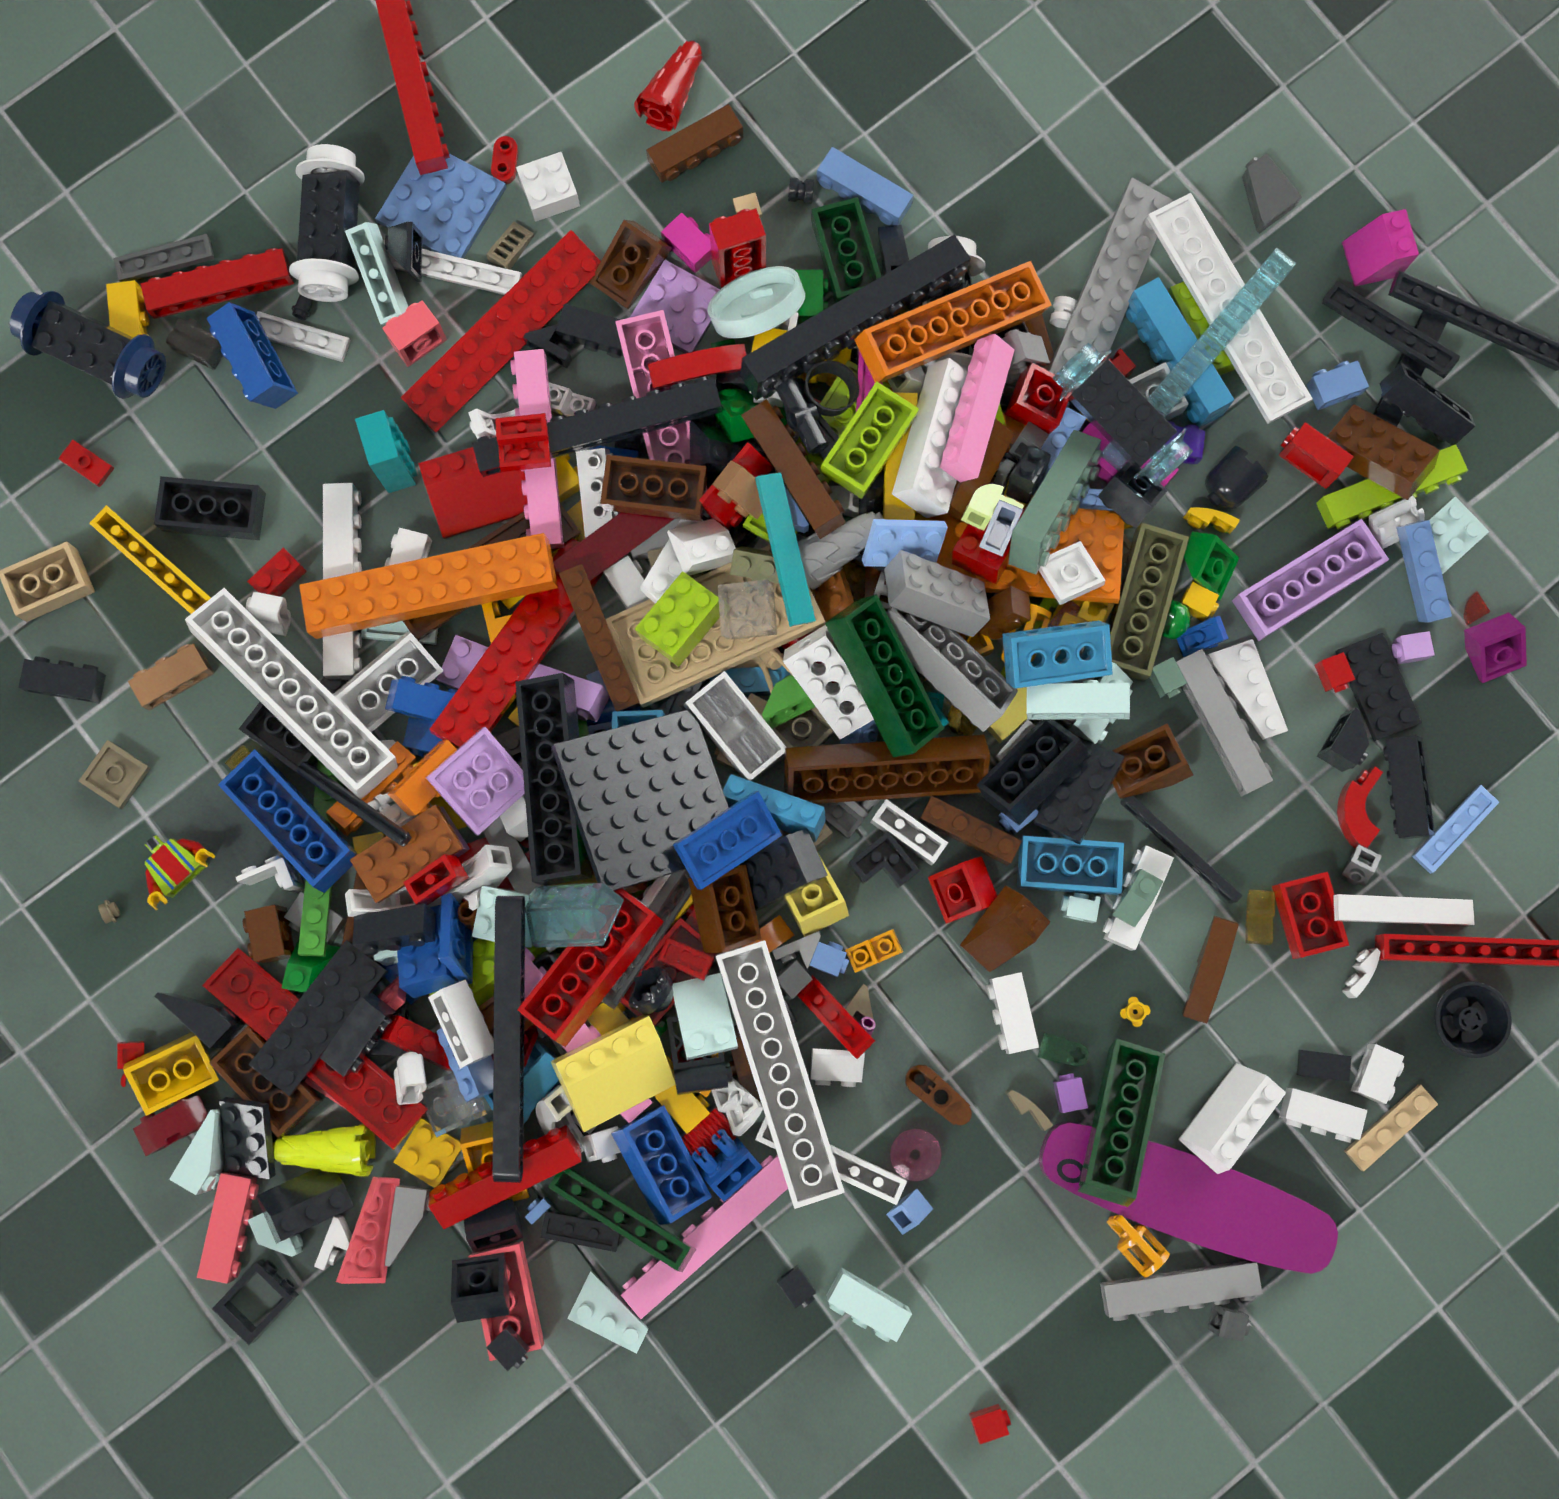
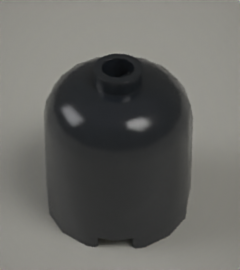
M1234 446L1206 476L1205 486L1209 493L1207 498L1215 506L1220 504L1229 509L1237 508L1267 482L1268 475L1259 462L1255 461L1252 464L1245 457L1248 452L1238 446Z

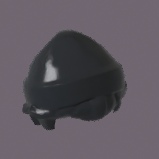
M650 967L647 970H643L640 977L634 978L635 986L629 998V1006L643 1015L666 1010L674 994L671 977L661 967Z

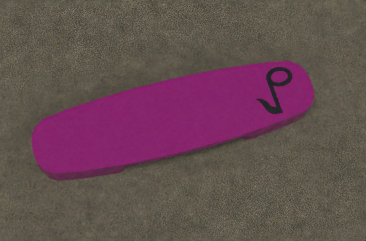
M1062 1122L1053 1126L1043 1140L1039 1164L1041 1171L1048 1180L1079 1197L1139 1224L1218 1252L1285 1270L1309 1274L1322 1271L1329 1265L1334 1255L1338 1231L1335 1222L1328 1214L1297 1197L1233 1169L1217 1174L1198 1156L1148 1141L1137 1197L1129 1207L1078 1192L1092 1126Z

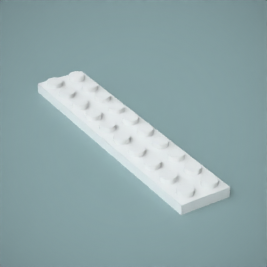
M1189 193L1150 213L1147 217L1149 223L1267 424L1311 402L1312 397L1192 194Z

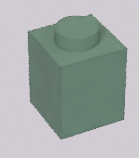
M1174 657L1154 666L1149 677L1160 698L1168 695L1170 699L1182 693L1181 688L1187 684Z

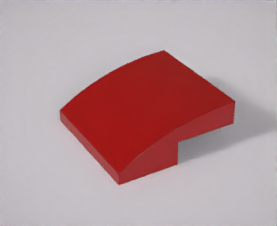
M546 413L495 418L501 472L551 467Z

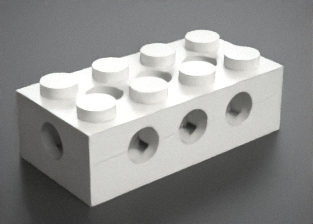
M826 625L784 650V664L839 739L844 738L874 720Z

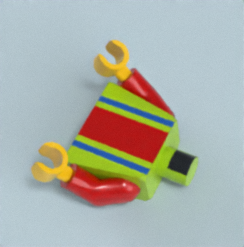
M157 835L150 838L145 843V846L152 853L145 861L147 867L145 875L149 892L147 902L149 905L158 910L157 904L160 901L167 904L168 900L163 894L172 898L176 896L208 867L206 863L207 858L212 857L214 859L215 855L196 841L182 838L178 841L169 839L166 843H163Z

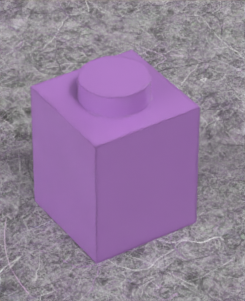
M1073 1073L1058 1076L1059 1081H1054L1053 1085L1059 1112L1065 1113L1088 1108L1082 1078L1074 1077Z

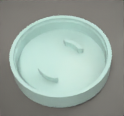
M783 266L762 268L740 276L721 288L710 300L707 311L719 335L727 338L749 337L768 331L794 315L805 300V291L798 273L794 269Z

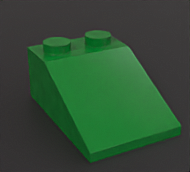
M736 388L724 389L718 392L722 412L714 414V417L729 440L737 442L755 438L741 416L759 404L754 402L753 395L748 391ZM783 405V407L778 408L784 417L780 420L783 425H786L787 419Z

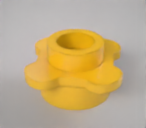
M1130 997L1127 1006L1121 1009L1120 1016L1131 1021L1134 1027H1140L1142 1020L1145 1019L1146 1015L1150 1014V1007L1139 1002L1137 997ZM1134 1009L1137 1010V1014L1133 1013Z

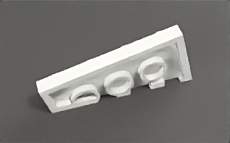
M681 519L676 528L698 523L700 521ZM670 538L639 588L654 603L660 599L682 572Z
M1253 639L1209 654L1214 664L1213 667L1218 672L1217 675L1221 676L1231 691L1232 697L1243 708L1246 717L1262 740L1288 731Z

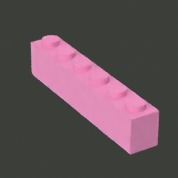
M996 334L978 339L974 345L972 359L968 366L967 376L955 410L952 427L949 430L947 444L943 451L940 468L959 482L975 479L979 476L1014 354V349Z

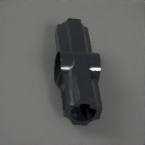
M793 378L785 380L777 386L776 392L786 409L787 423L793 431L798 432L809 454L820 453L830 443L819 424L817 407L812 402L808 403L797 380H793Z

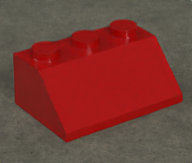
M747 443L732 460L745 468L755 478L761 475L776 473L774 467L750 443ZM711 485L699 501L706 513L729 531L732 526H738L744 516L734 509L736 507L735 503L724 501L717 495L719 490Z

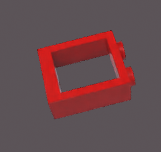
M1306 422L1300 428L1295 426L1291 433L1287 435L1280 445L1283 450L1279 454L1281 458L1325 489L1341 475L1354 457Z

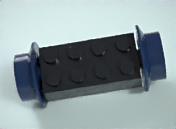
M47 291L41 295L35 292L26 293L18 300L12 311L10 331L14 337L20 339L22 349L27 354L33 356L43 352L111 384L114 394L121 399L129 398L134 394L146 398L154 393L163 379L166 369V358L163 353L155 350L154 341L150 336L146 334H140L135 337L129 336L66 306L62 295L56 291Z

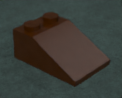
M623 220L597 267L595 276L589 283L629 309L656 275L672 246L637 222Z
M1168 723L1112 750L1124 756V762L1112 783L1120 799L1170 787L1193 776Z
M1005 885L960 946L987 971L991 972L1035 943L1050 924V921L1024 895Z

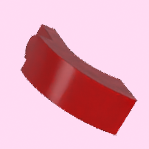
M1376 766L1368 770H1362L1356 778L1358 783L1353 780L1346 783L1338 799L1337 815L1343 835L1354 849H1356L1358 844L1368 848L1380 831L1369 820L1365 809L1366 798L1383 773Z

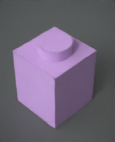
M1430 631L1403 635L1393 640L1392 654L1394 658H1397V663L1404 664L1422 661L1434 656Z

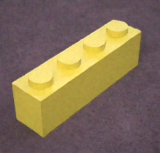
M1027 687L1016 688L1018 692L1004 714L987 728L999 744L1027 720Z

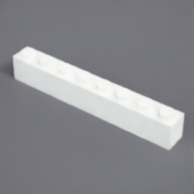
M353 483L323 484V579L362 571L361 562H358V553H361L362 550L361 539L358 538V529H361L362 526L361 516L358 514V505H361V492L356 489ZM358 630L323 637V676L327 680H350L362 670V660L358 657V648L362 647V637Z

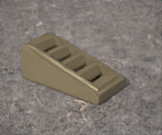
M514 221L486 254L488 261L497 267L511 270L533 238L534 233ZM518 231L525 235V237L521 239L513 233ZM512 238L519 244L516 246L515 244L511 243L509 239ZM506 245L510 247L511 249H513V251L510 252L506 250L504 246ZM500 252H501V253L505 254V255L508 256V257H507L506 259H504V258L501 257L499 254H500Z

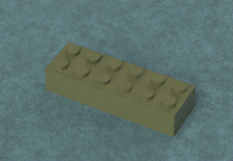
M1141 523L1135 530L1121 579L1119 604L1114 605L1109 622L1112 662L1117 664L1128 677L1145 681L1151 676L1189 539L1188 536L1145 523Z

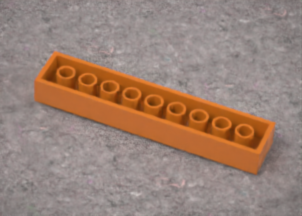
M544 533L304 583L300 584L299 587L307 633L318 639L556 589L558 585L550 541Z

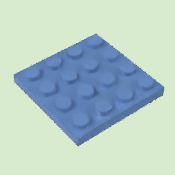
M449 154L450 158L446 159L448 169L420 175L413 156L375 219L377 223L387 228L404 222H413L423 234L422 247L433 252L464 259L507 188L506 183Z

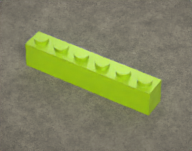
M1456 444L1440 450L1435 468L1412 495L1415 499L1418 497L1417 494L1425 491L1427 495L1440 489L1439 485L1447 483L1450 486L1462 480L1461 476L1468 469ZM1366 479L1323 496L1316 504L1327 528L1330 529L1336 526L1337 529H1341L1350 525V520L1359 518V520L1367 519L1373 514V511L1385 509L1396 502L1404 500V498L1370 479Z

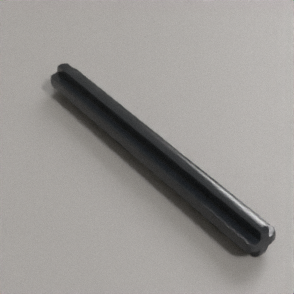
M302 762L298 766L297 772L302 777L399 845L406 846L411 841L412 837L409 832L308 762Z

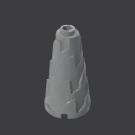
M872 511L868 514L859 515L822 539H819L817 534L814 533L798 541L807 584L812 590L820 587L822 583L839 572L842 566L860 554V551L866 547L873 519H884L880 512L875 514Z

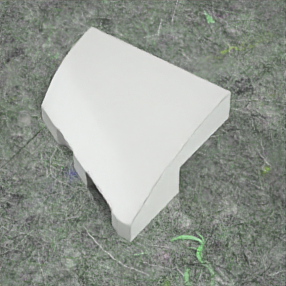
M734 1078L733 1082H728V1088L711 1090L718 1111L724 1112L727 1115L733 1135L741 1136L758 1119L763 1110L762 1104Z

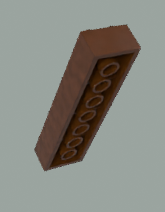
M984 735L932 738L914 754L898 757L892 756L885 741L785 748L784 789L786 794L815 804L981 793L977 784L988 774L990 751Z

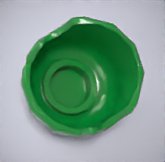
M1172 600L1162 636L1169 639H1177L1190 626V612L1187 606Z

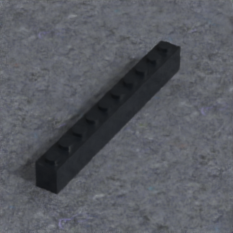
M701 377L695 379L694 383L685 386L683 383L672 385L670 390L663 392L653 390L647 392L646 396L636 399L635 396L624 398L622 403L615 405L605 403L599 405L598 409L588 412L587 409L576 411L574 416L571 417L557 416L551 418L550 422L547 423L551 459L721 413L722 405L714 378ZM483 436L478 438V442L472 443L481 475L486 477L501 473L497 437Z

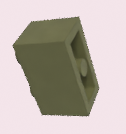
M744 546L733 549L730 574L752 578L746 587L747 594L753 593V587L757 585L760 588L759 596H764L767 593V585L764 581L779 583L772 551Z

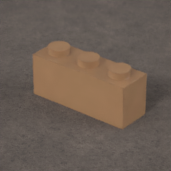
M186 644L180 647L173 656L163 657L156 661L155 666L148 670L143 669L133 675L134 678L129 680L128 683L141 706L150 711L214 674V671L198 646Z

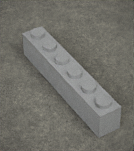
M1203 649L1177 661L1176 663L1187 682L1182 688L1240 796L1242 797L1272 782V770L1261 759L1259 755L1261 753L1260 748L1254 740H1251L1247 733L1249 728L1244 719L1239 718L1236 712L1237 706L1233 698L1227 696L1224 690L1225 683L1223 679L1214 672L1212 668L1214 664L1209 654H1205Z
M1249 1260L1153 1274L1146 1278L1140 1276L1100 1283L1105 1314L1109 1318L1113 1317L1114 1321L1126 1320L1128 1315L1137 1313L1139 1317L1152 1316L1156 1310H1164V1313L1178 1312L1179 1307L1189 1306V1309H1199L1205 1307L1204 1303L1214 1302L1215 1305L1229 1304L1230 1299L1240 1298V1301H1251L1256 1299L1255 1295L1263 1294L1257 1262Z

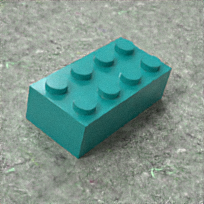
M384 410L356 418V425L368 464L387 492L392 493L416 485L414 477L418 476L414 462L407 455L411 453V450L403 433L400 432L398 425L395 424L394 418L388 417Z

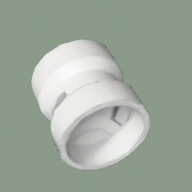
M1067 296L1055 297L1053 303L1055 310L1051 314L1050 324L1055 327L1066 328L1077 300Z

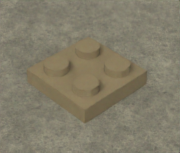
M107 740L79 782L118 808L123 809L151 767Z

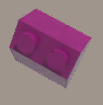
M1509 612L1464 630L1465 650L1481 683L1527 666L1526 627Z

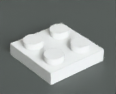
M1081 541L1050 554L1046 566H1041L1039 572L1060 605L1105 584L1104 577Z

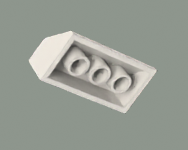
M1236 1063L1179 1137V1140L1217 1174L1228 1171L1238 1160L1286 1092L1267 1075Z

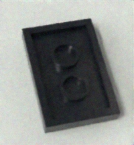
M229 1097L220 1100L226 1171L228 1173L264 1179L274 1177L276 1173L269 1103Z

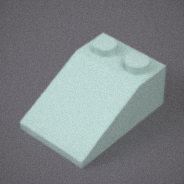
M721 973L708 975L705 981L695 978L673 983V997L687 1060L738 1049Z
M220 1109L210 1110L169 1179L195 1195L209 1192L212 1189L215 1190L218 1186L220 1173L224 1169L225 1152Z

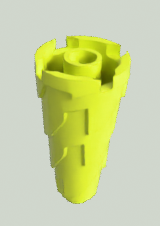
M360 1124L358 1126L328 1129L327 1131L283 1136L282 1138H277L276 1142H273V1153L275 1160L283 1165H296L304 1168L320 1169L326 1172L346 1173L365 1177L370 1175L374 1166L368 1165V1160L375 1159L376 1139L372 1131L364 1124Z

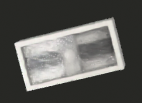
M725 671L683 704L687 710L690 709L694 713L701 728L744 779L751 781L785 753V748L787 747Z

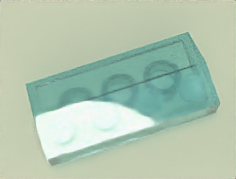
M604 883L535 886L529 895V901L525 907L531 944L534 947L603 946L624 899Z

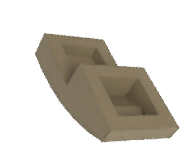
M1013 1090L1005 1092L1017 1112L1023 1115L1029 1111L1041 1130L1046 1131L1053 1126L1048 1117L1028 1098Z

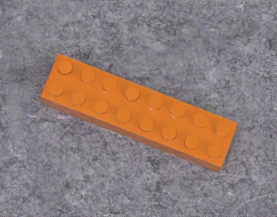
M1031 261L867 328L854 340L874 382L882 383L974 344L978 339L997 334L1037 317L1052 305Z

